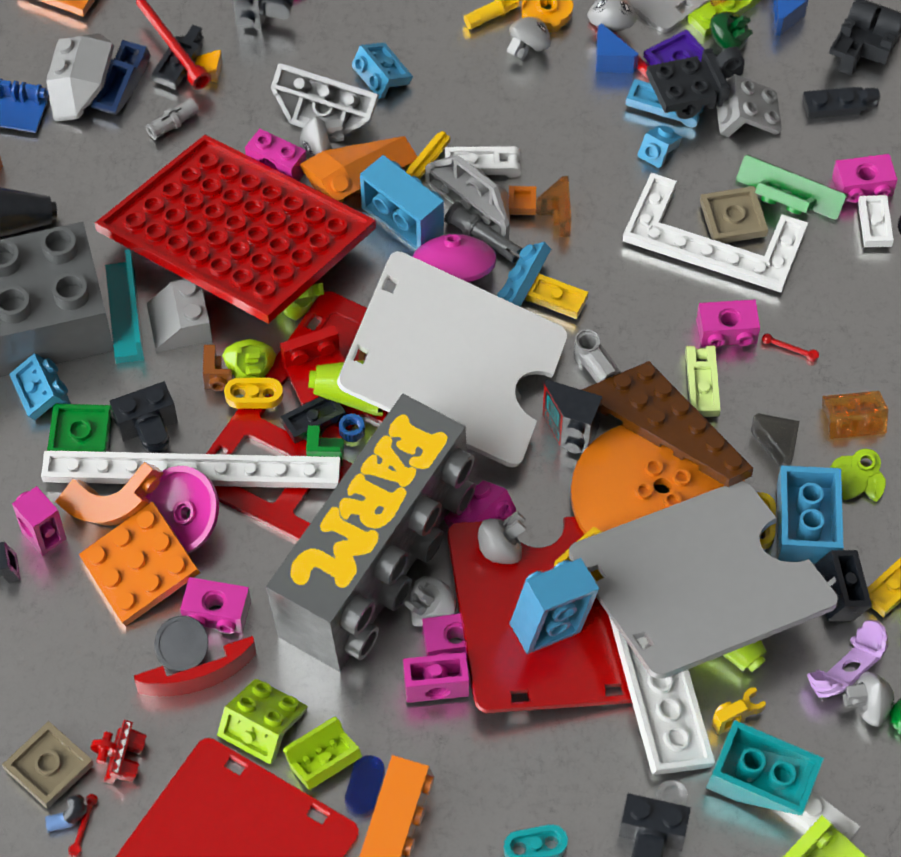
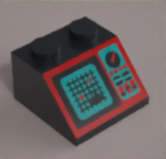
M546 379L542 415L560 447L566 448L572 453H583L594 441L598 432L602 396Z

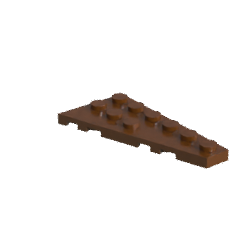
M650 361L581 389L602 396L601 413L608 416L611 414L623 421V426L658 447L664 445L673 450L675 457L681 460L687 458L699 465V471L723 485L730 487L752 477L754 468Z

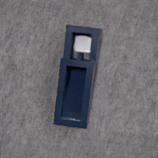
M122 40L115 59L110 61L104 86L91 103L92 108L118 114L138 85L150 60L151 54L146 46Z

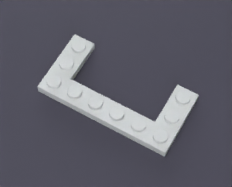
M654 173L650 174L623 234L624 242L782 292L807 230L808 222L782 214L765 256L661 223L676 189L677 181Z

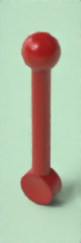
M769 333L762 336L764 344L772 343L807 356L810 362L818 360L819 352L817 350H804L774 339Z
M89 794L86 797L87 812L82 818L74 844H71L68 848L71 857H79L82 854L80 844L92 808L98 802V797L95 794Z

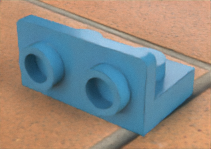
M385 42L360 45L352 62V67L372 92L379 94L378 99L385 97L389 87L409 85L413 78L412 74Z
M35 353L9 374L28 417L34 420L56 403L71 404L67 396L68 389L57 374L58 367L51 359H44Z

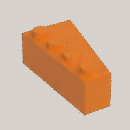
M395 755L391 756L359 857L411 856L415 843L413 835L416 827L420 826L425 811L424 804L427 795H430L435 778L428 765Z

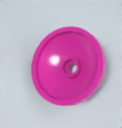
M447 234L431 239L422 244L412 255V257L466 282H472L486 276L494 269L496 264V254L492 247L478 238L463 234Z
M174 466L162 471L164 474L159 479V485L145 497L156 504L189 554L200 548L211 536L218 520L219 499L213 483L204 473L188 466ZM191 510L190 516L187 519V512Z

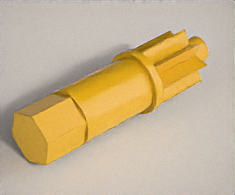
M494 0L464 15V22L467 28L473 29L519 7V2L522 0Z

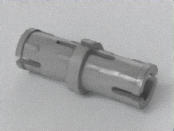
M189 98L179 106L164 111V115L146 125V130L151 138L156 140L166 132L181 127V123L199 113V108L196 102Z

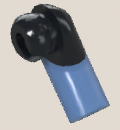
M82 795L68 797V809L65 812L45 816L48 832L73 827L87 812V805L84 804V797Z

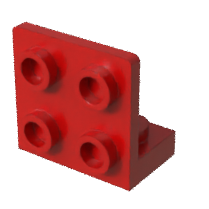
M335 325L280 343L282 363L301 405L320 397L313 394L314 388H308L310 370L316 371L317 365L345 362L340 351L339 333Z

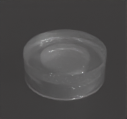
M669 780L663 782L658 787L655 799L686 806L688 791L680 782Z

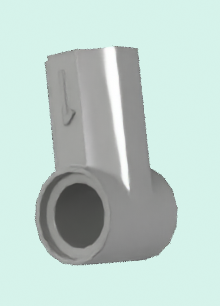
M585 329L577 333L575 337V361L587 369L596 383L621 373V370L600 344L601 338L599 334L593 330Z

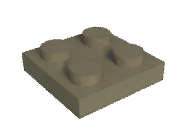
M754 186L701 194L700 203L711 239L722 243L766 237L768 235V227Z
M50 721L42 726L2 764L4 770L47 809L94 765L93 760Z

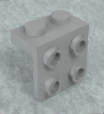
M736 74L727 80L730 87L728 100L724 101L722 107H719L716 102L721 135L731 136L744 123L776 135L782 131L778 97L775 90Z

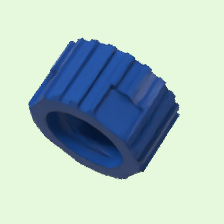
M355 413L343 416L339 421L340 436L345 441L352 443L364 437L365 423L362 417ZM349 425H357L359 427L354 431L346 430V427Z

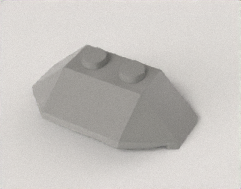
M97 33L58 39L46 80L52 115L56 122L79 119L84 113L82 110L94 100L103 88L114 45L102 34Z
M278 63L270 88L290 124L304 128L313 117H319L325 122L341 119L344 137L371 121L379 94L282 63Z
M458 155L430 162L425 166V179L429 186L451 203L460 202L463 209L473 215H480L482 223L509 240L508 192L501 184H496L486 176L484 171L475 168Z

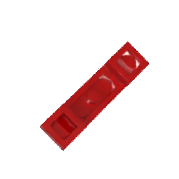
M250 636L223 645L225 657L169 676L166 675L164 666L133 675L138 694L154 697H172L191 694L213 687L238 673L257 655L254 638Z

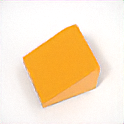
M221 50L197 56L195 64L205 67L211 75V81L218 82L223 62Z

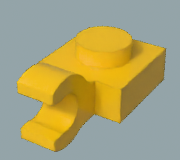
M755 687L747 689L743 699L731 703V701L725 702L715 710L712 727L718 735L730 730L734 720L743 723L748 716L759 714L765 709V701L754 704L749 700L756 696L757 689Z

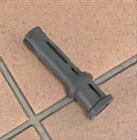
M455 202L448 209L444 218L446 224L455 225L463 231V235L474 236L484 241L512 263L519 259L518 256L510 251L520 255L523 248L482 223L480 215H473L463 209L460 202Z

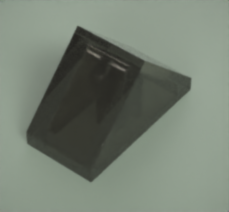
M760 413L756 414L753 417L751 426L752 434L779 467L781 465L791 466L800 421Z

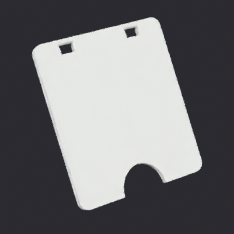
M397 251L393 252L387 260L338 376L337 383L342 391L387 412H390L399 397L404 393L466 426L468 449L505 466L516 467L524 458L537 422L520 407L515 394L516 384L521 378L528 375L538 374L552 378L567 339V332L562 326L406 253ZM387 280L396 284L393 293L383 290ZM358 349L367 354L363 364L354 361Z

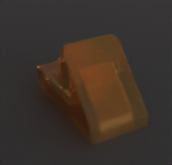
M562 176L542 193L536 201V215H553V226L559 227V237H570L571 233L568 176Z

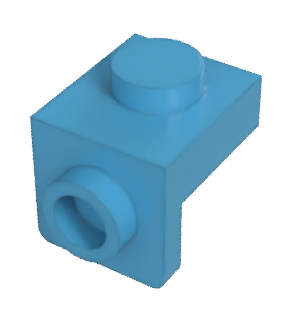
M659 125L646 132L638 152V157L660 168L663 166L667 153L679 147L682 137L675 134L672 128Z

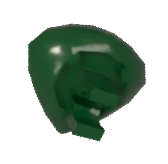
M727 11L715 14L711 18L710 30L714 41L723 50L728 47H737L741 50L746 44L748 37L753 34L747 25L751 22L749 17L743 15L740 17L733 12Z

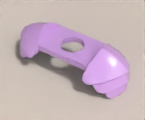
M864 621L863 626L857 629L856 636L851 637L850 641L854 648L827 673L816 670L807 674L810 685L818 697H833L845 692L847 686L855 683L863 673L881 659L889 645L885 627L879 621ZM852 662L860 663V667L852 672L844 671V667Z

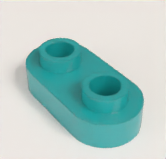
M553 824L514 831L504 841V856L562 857L567 850L568 837L564 829ZM554 841L557 846L555 848H548L546 842ZM516 847H523L525 852L517 854L514 852V849Z

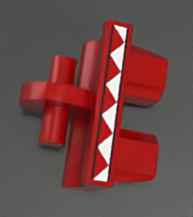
M123 720L122 727L117 729L114 743L111 742L113 737L111 732H104L102 739H95L91 743L90 749L98 754L97 763L105 764L107 757H110L103 781L105 783L113 784L116 779L133 782L137 775L139 762L126 759L124 755L126 750L140 754L147 735L132 729L133 722Z

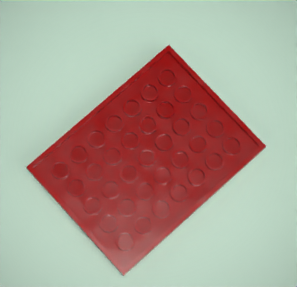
M205 134L97 220L95 228L97 232L269 324L376 229V220Z

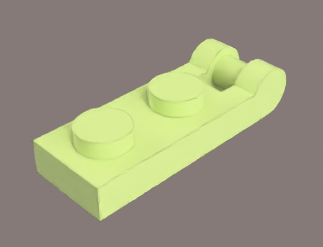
M686 346L685 360L687 364L689 402L703 417H719L721 410L715 346H706V348Z

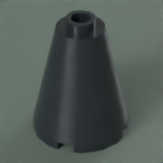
M0 187V238L52 224V218H57L56 202H51L50 196Z

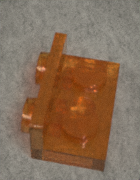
M880 391L822 396V407L829 421L828 435L830 439L877 435L887 432L888 407Z

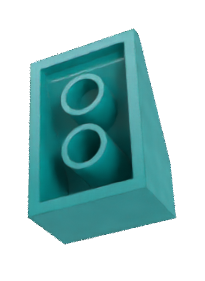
M734 720L706 788L734 801L802 816L824 758Z

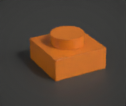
M509 186V215H536V186Z

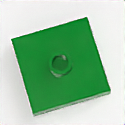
M54 404L47 451L108 452L112 423L111 406Z

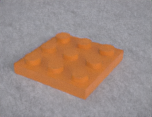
M153 501L79 553L80 558L125 626L185 585L189 577L194 578L201 573Z

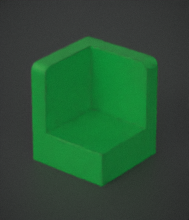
M308 425L306 455L340 457V466H343L344 439L321 438L320 426Z

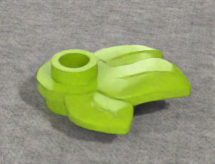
M860 449L853 456L838 457L831 464L830 468H841L842 500L855 498L863 492L874 502H878L881 499L886 487V480L880 472L881 459L874 450ZM864 458H868L871 460L872 464L868 467H865L861 464L860 461Z

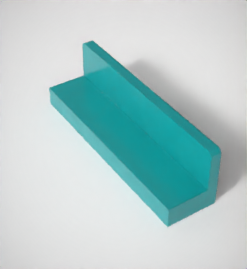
M130 249L125 250L126 262L105 265L116 364L145 360L135 270Z

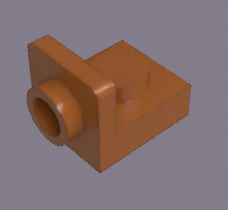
M204 345V389L223 391L226 384L233 379L232 370L222 369V356H217L216 345Z

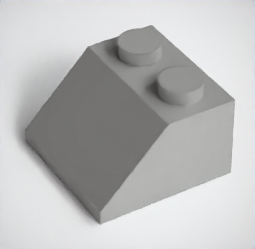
M186 279L173 281L147 302L156 352L212 342L210 323L201 287Z

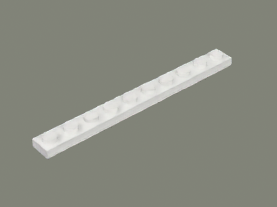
M45 451L41 478L43 482L70 483L74 478L86 483L127 484L139 467L146 462L157 466L161 471L174 466H188L204 473L214 486L335 489L340 480L341 462L340 457Z

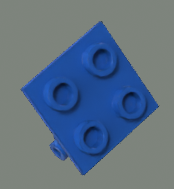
M0 78V127L36 133L49 98L48 89L43 88L41 84L32 85L22 82L19 85L18 81H14L12 84L11 81Z

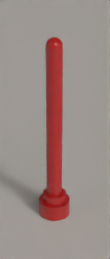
M136 0L139 9L188 71V82L196 90L205 88L211 81L209 72L205 67L196 65L147 0Z

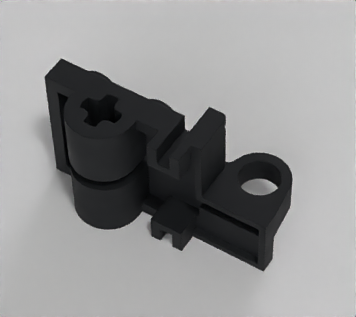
M854 0L848 18L842 24L840 33L829 51V54L841 58L838 71L852 76L860 56L885 65L889 53L901 34V12L868 0Z
M728 47L719 54H715L712 48L703 50L701 61L698 56L647 66L646 75L664 113L675 111L680 119H689L697 115L703 105L708 104L709 108L712 109L715 106V102H717L719 107L723 106L724 101L728 100L730 87L726 78H731L734 74L743 75L745 60L737 47Z

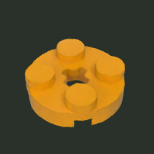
M522 0V18H540L550 33H556L570 21L573 15V0ZM548 4L551 5V9H544L541 7H546Z

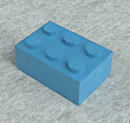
M382 155L360 173L362 208L417 250L425 242L444 234V201L437 192H432L426 188L417 177L405 172L396 161H391Z
M781 465L777 480L778 560L801 562L809 559L812 564H816L829 551L843 550L841 468Z
M581 558L571 562L569 560L562 561L551 570L546 572L536 571L526 578L509 623L526 654L581 632L599 591V587Z

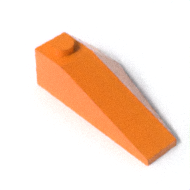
M400 136L324 150L302 162L300 167L315 190L344 203L361 193L360 173L382 155L391 161H396L402 169L412 164L418 156L406 137Z

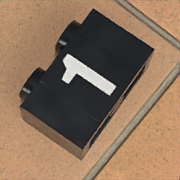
M831 550L814 565L838 597L836 608L826 613L827 621H854L872 607L858 550Z

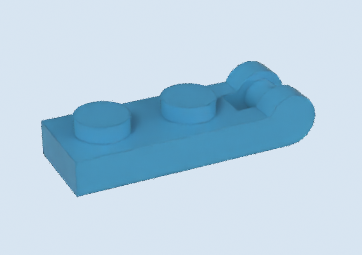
M634 79L626 98L627 106L681 121L685 126L691 128L697 126L700 119L698 114L702 113L705 107L703 105L701 111L689 119H680L675 111L664 113L651 83Z

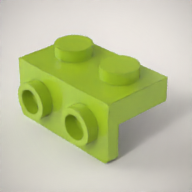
M336 716L283 749L291 770L309 790L363 757L360 748L344 732L341 722Z

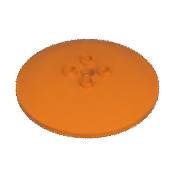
M622 424L601 434L581 454L573 472L570 497L574 516L585 535L593 526L604 532L725 485L699 471V465L687 458L681 460L675 457L673 450L664 445L658 447L627 429ZM664 485L669 489V492L659 493L655 490L654 486Z

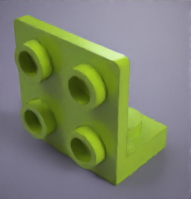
M254 679L225 706L217 736L271 764L277 758L283 734L306 713L308 706L298 701L295 697L272 687L267 682Z
M821 815L783 857L867 856Z

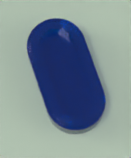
M363 756L354 764L345 794L346 810L353 817L365 818L374 812L385 778L384 763L376 756Z

